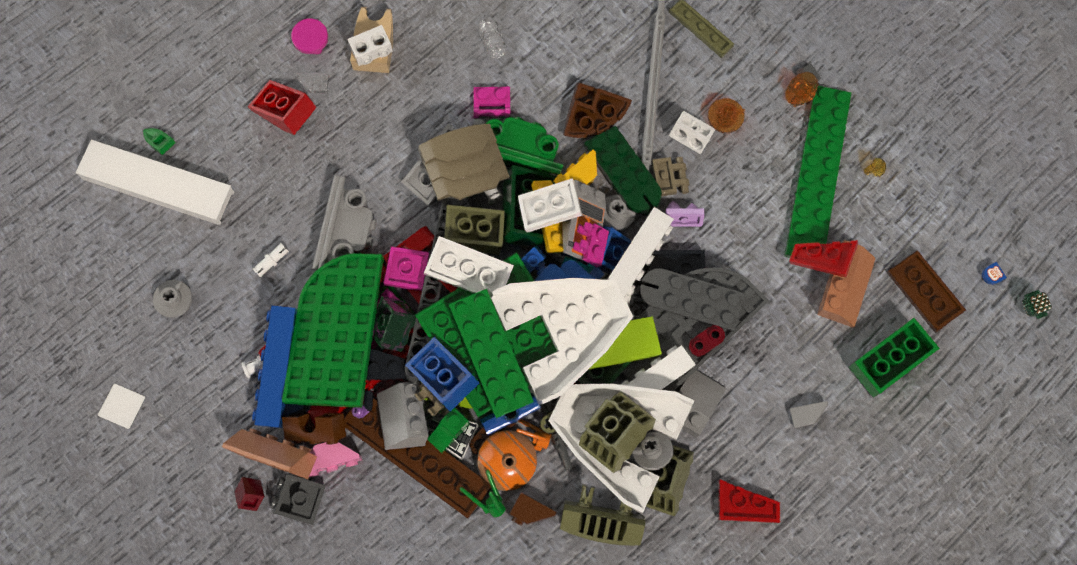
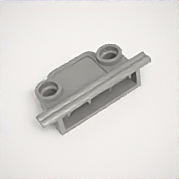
M334 175L312 266L313 270H318L325 263L339 256L353 253L366 254L368 248L372 247L373 237H371L372 230L375 231L377 219H374L371 210L367 208L366 196L363 191L359 189H343L346 179L343 176Z

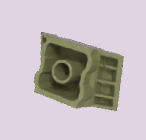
M622 392L617 393L610 400L606 398L584 426L586 431L580 438L579 446L611 472L615 473L621 470L623 462L630 458L634 449L645 439L647 431L653 429L656 419Z
M672 445L673 456L670 462L658 470H647L660 477L646 507L675 516L679 511V502L683 498V490L690 474V465L693 463L694 452Z

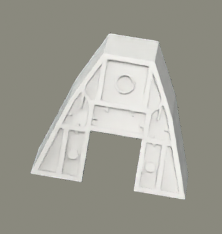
M566 278L510 283L489 294L504 331L541 315L557 350L556 353L522 368L538 405L561 396L607 352L633 318L616 280Z
M573 384L560 396L549 419L550 424L573 454L625 505L643 514L660 476L629 461L623 462L621 470L615 473L611 472L579 446L580 438L586 431L584 426L606 398L610 400L615 394L622 392L656 419L653 430L677 440L695 400L675 391L618 384Z

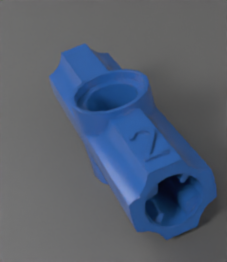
M531 393L534 402L515 410L516 416L510 419L505 415L496 418L494 413L480 419L487 435L510 424H514L519 419L541 409L534 394Z

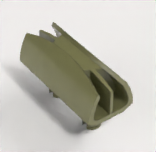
M582 484L579 502L565 500L560 523L561 530L601 543L628 546L641 545L645 528V517L633 514L631 512L632 508L625 505L622 501L619 510L593 506L591 503L595 487L591 485L588 495H586V484Z

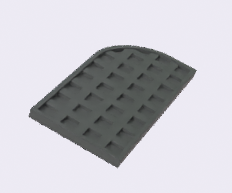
M702 268L685 274L688 277L745 293L735 331L723 329L725 332L723 342L705 355L696 357L689 351V342L713 325L649 306L636 319L653 316L662 355L632 361L623 371V374L632 381L636 378L634 374L643 368L645 371L652 367L650 364L658 357L661 359L665 358L668 355L666 352L675 345L677 348L682 345L696 365L662 389L675 391L766 305L769 300L746 277L728 269ZM712 332L711 334L715 339L719 336L717 332ZM701 343L695 344L696 349H702Z

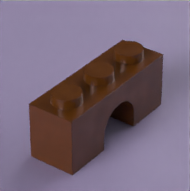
M294 412L282 417L284 438L287 441H293L294 444L310 441V444L326 442V444L332 445L337 444L338 440L346 437L343 413H325L315 417L316 427L310 419V413Z

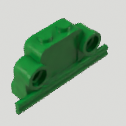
M509 117L504 122L498 119H491L486 123L491 125L505 166L511 167L514 165L546 174H561L563 164L554 162L559 147L558 140L552 135H546V129L537 122L529 123L520 117Z

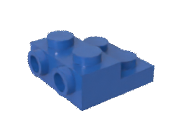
M539 245L533 247L521 259L529 273L534 269L538 271L546 264L543 261L546 256L542 253L543 249Z

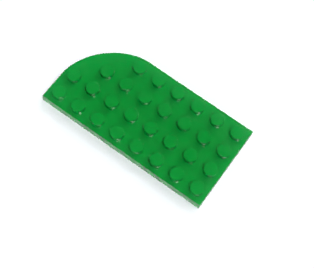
M353 253L339 256L316 270L304 285L299 297L282 397L284 404L362 408L384 259L382 254Z

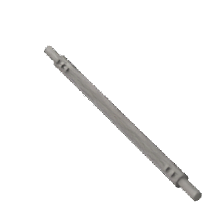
M658 0L657 13L654 20L641 161L648 171L652 165L666 17L664 14L665 0Z

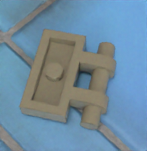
M671 157L652 159L654 178L661 188L662 196L676 195V187L681 188L682 194L689 193L688 186L690 184L689 179L686 178L685 171L687 167L683 157H677L676 164H672ZM675 171L678 172L679 179L676 180L674 178Z

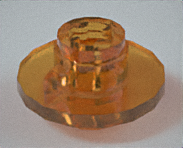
M803 72L795 76L790 81L785 92L788 103L797 107L811 101L815 97L818 88L817 77L810 72Z
M722 98L716 100L710 106L708 121L716 131L732 133L742 126L745 109L737 101Z

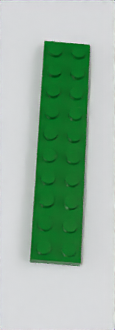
M819 85L814 87L784 257H791L795 244H826L851 92Z

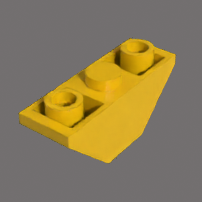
M592 150L588 154L586 152L582 154L576 165L572 163L566 169L564 175L561 173L555 178V184L573 178V180L590 186L597 176L596 152Z

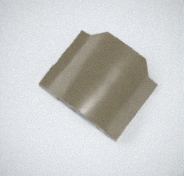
M479 124L456 129L432 138L418 146L420 157L438 201L448 197L461 200L484 191L496 189L499 181L510 177L490 124Z

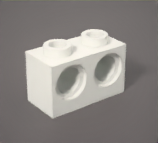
M382 25L348 39L350 49L358 66L369 64L374 59L386 57L393 52L391 43ZM378 42H383L381 45H376ZM361 49H366L364 52H359Z
M683 111L669 136L701 154L715 129Z

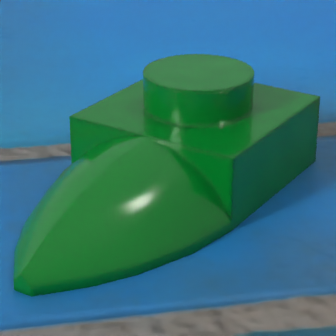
M147 128L143 130L146 142L161 155L166 153L176 143L172 137L159 129Z

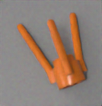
M523 419L518 421L536 431L532 433L519 428L516 430L518 433L533 438L532 443L536 444L533 445L535 450L541 452L542 448H548L551 434L544 432Z

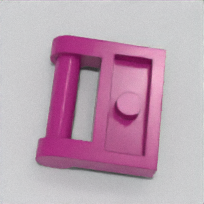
M474 87V119H479V117H511L510 87ZM479 107H505V109H479Z

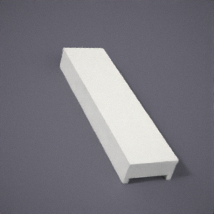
M94 140L90 141L76 171V174L85 181L217 225L221 224L220 220L231 195L234 194L231 185Z

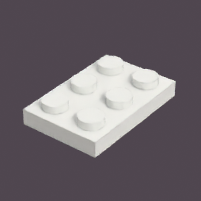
M573 178L518 195L526 232L582 216Z

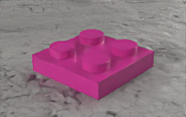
M391 247L384 285L422 291L426 276L424 271L428 264L430 253Z

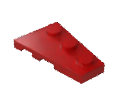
M719 479L718 520L780 523V502Z

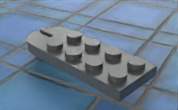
M660 268L653 269L644 276L640 287V294L647 305L706 324L717 325L729 331H735L745 293ZM647 283H649V284H652V285L659 286V288H658V289H655V288L648 287V286H645V285H642V284H647Z

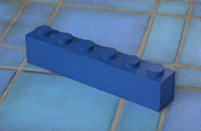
M271 305V310L267 312L266 321L269 322L268 330L264 332L266 347L261 352L263 368L258 373V381H261L260 389H257L255 394V401H258L257 409L253 410L252 421H255L256 426L282 428V417H284L285 410L282 397L297 314L296 308Z

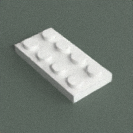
M439 236L424 274L474 294L484 289H487L490 294L492 291L506 286L514 265Z

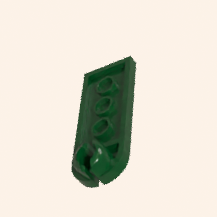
M614 126L584 142V147L588 152L592 150L596 152V164L626 206L635 213L649 216L650 210L652 211L654 207L656 208L660 204L661 188L618 128Z

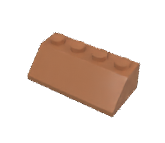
M857 246L846 278L833 274L829 275L817 315L852 328L855 327L876 259L863 246Z
M252 428L249 431L241 429L222 445V448L305 479L309 478L317 456L311 454V449L300 445L299 449L295 448L294 443L283 440L282 443L278 442L277 437L269 434L263 437L261 436L262 432Z

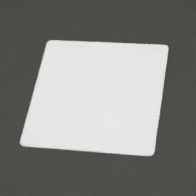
M114 384L98 416L129 429L145 396Z

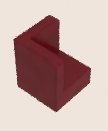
M246 477L241 478L234 492L237 508L257 511L265 497L261 480Z

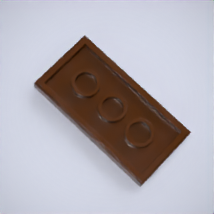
M918 250L887 272L935 333L966 311L964 306Z

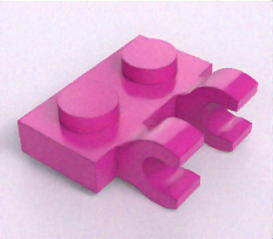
M585 222L584 226L578 224L577 232L585 235L587 240L582 239L580 243L574 242L573 250L582 253V260L595 267L602 266L609 231L595 223Z

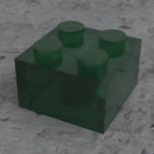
M381 296L376 310L372 337L381 348L402 352L404 346L408 343L409 332L415 324V314L403 301Z

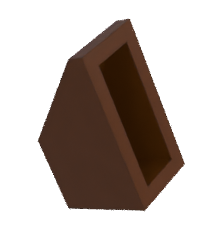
M521 492L509 515L512 517L511 521L522 526L523 523L530 525L553 518L557 512Z

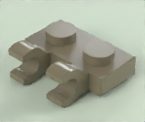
M423 383L419 386L422 390L416 393L415 397L419 401L427 398L435 404L432 408L428 409L432 416L438 413L446 416L450 412Z

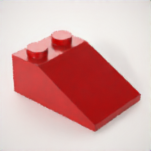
M272 80L267 82L248 105L251 111L281 130L293 135L297 133L317 108L306 93Z

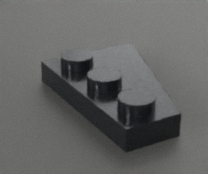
M373 349L370 350L366 381L405 379L404 358Z

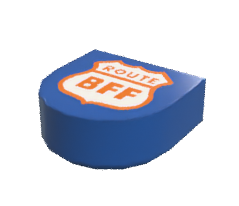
M997 262L989 265L982 272L983 280L990 285L997 284L1007 278Z

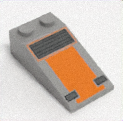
M574 180L582 216L562 222L563 252L582 260L583 254L573 250L574 242L580 243L582 239L587 240L585 235L577 232L578 224L584 226L585 222L595 223L603 228L606 201L605 193Z

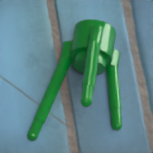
M486 470L493 492H489L490 497L486 500V505L463 487H460V491L482 508L485 514L490 513L492 517L497 518L505 512L506 508L502 503V498L498 493L490 471Z

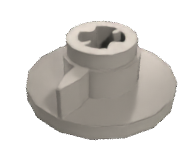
M619 195L605 198L606 211L603 225L605 227H612L617 231L627 229L633 223L636 213L626 206Z
M168 280L156 288L153 294V304L161 315L168 318H176L189 310L192 304V293L184 282Z
M649 432L646 434L645 439L634 449L633 456L641 468L658 470L670 462L673 456V446L666 435L659 432Z

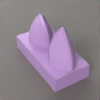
M671 201L666 208L665 214L674 219L671 223L673 227H702L704 208H698L693 203L688 205L687 208H680L675 201Z

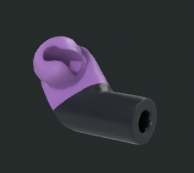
M373 391L364 392L362 408L353 407V416L363 418L372 411Z

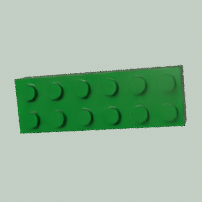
M487 289L449 304L494 416L498 418L533 403V398Z

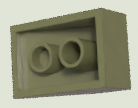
M447 205L444 238L481 253L499 255L503 247L505 211Z

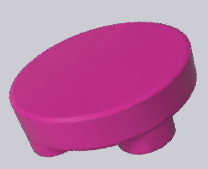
M309 18L299 21L293 27L291 39L295 48L300 52L317 55L322 52L328 42V32L321 21Z

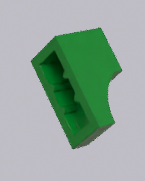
M454 408L440 421L427 440L440 453H443L470 425L469 421Z

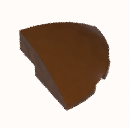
M576 83L563 135L573 138H586L605 132L623 118L632 100L599 88Z

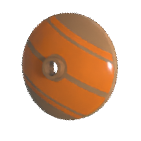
M503 430L490 435L482 443L478 452L477 465L480 475L485 481L490 484L486 474V470H489L498 490L511 491L524 486L532 478L537 466V455L533 444L526 436L516 431ZM512 458V464L507 465L506 459Z

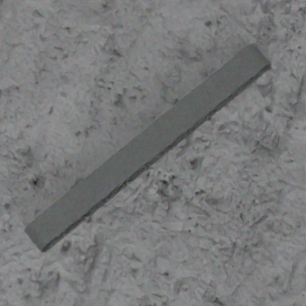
M453 197L443 199L431 254L438 237L444 238L445 227L442 226V223L446 221V206H460L461 200ZM428 275L425 276L417 313L437 302L440 298L443 284L440 281H432ZM428 293H432L436 297L432 300H429L425 296ZM417 318L406 364L415 356L413 354L415 349H422L430 341L427 335L425 337L417 335L419 330H424ZM405 366L406 379L411 382L419 381L415 375H411L408 372L409 369Z

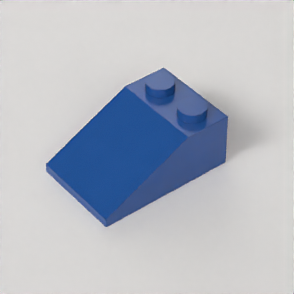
M435 337L405 364L450 412L479 384L476 378Z

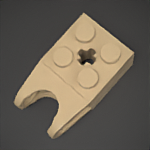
M362 6L355 25L354 36L382 25L393 49L392 9H386L384 16L380 20L374 21L368 18L367 7ZM383 42L376 43V45L383 44ZM366 49L359 50V52L366 51ZM351 51L350 61L352 68L357 71L389 73L392 52L386 57H379L369 64L358 66Z

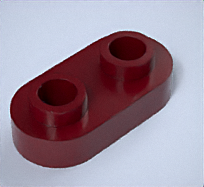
M710 326L689 342L688 348L690 353L696 357L705 355L723 342L725 332L720 326ZM712 332H717L718 338H713ZM696 343L702 344L701 350L696 349Z

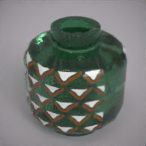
M1036 290L1024 295L1025 298L1022 300V305L1029 317L1035 316L1036 319L1048 316L1047 311L1052 309V305L1045 292Z

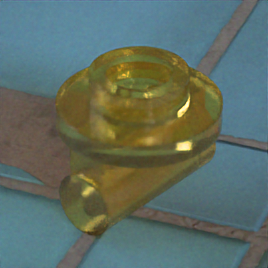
M875 158L869 166L864 168V173L866 175L873 173L874 176L880 177L886 171V163L882 158Z

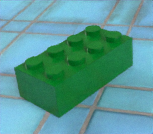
M913 318L848 367L874 398L940 348L918 321Z

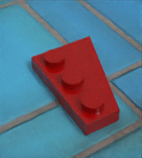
M853 240L846 243L836 241L829 244H795L789 262L793 265L846 278L859 243L858 240Z

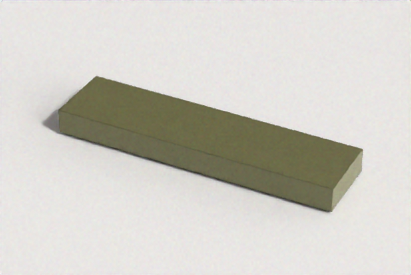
M679 0L669 10V13L720 58L734 47V43L686 1Z

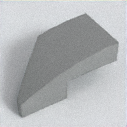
M828 402L790 408L794 428L813 425L818 422L823 411L827 408Z

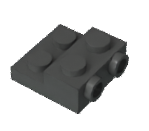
M284 474V477L280 476L276 486L279 489L277 497L273 496L270 503V508L273 509L272 513L313 525L326 486L290 474Z

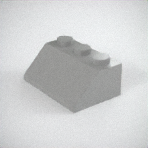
M419 381L398 383L377 394L385 450L425 446L428 431L423 403L415 397V394L420 392Z

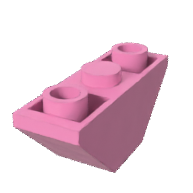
M326 442L317 444L311 451V454L317 456L309 478L318 476L320 471L326 470L327 473L336 471L342 465H346V467L358 465V461H361L362 457L339 442L328 445Z

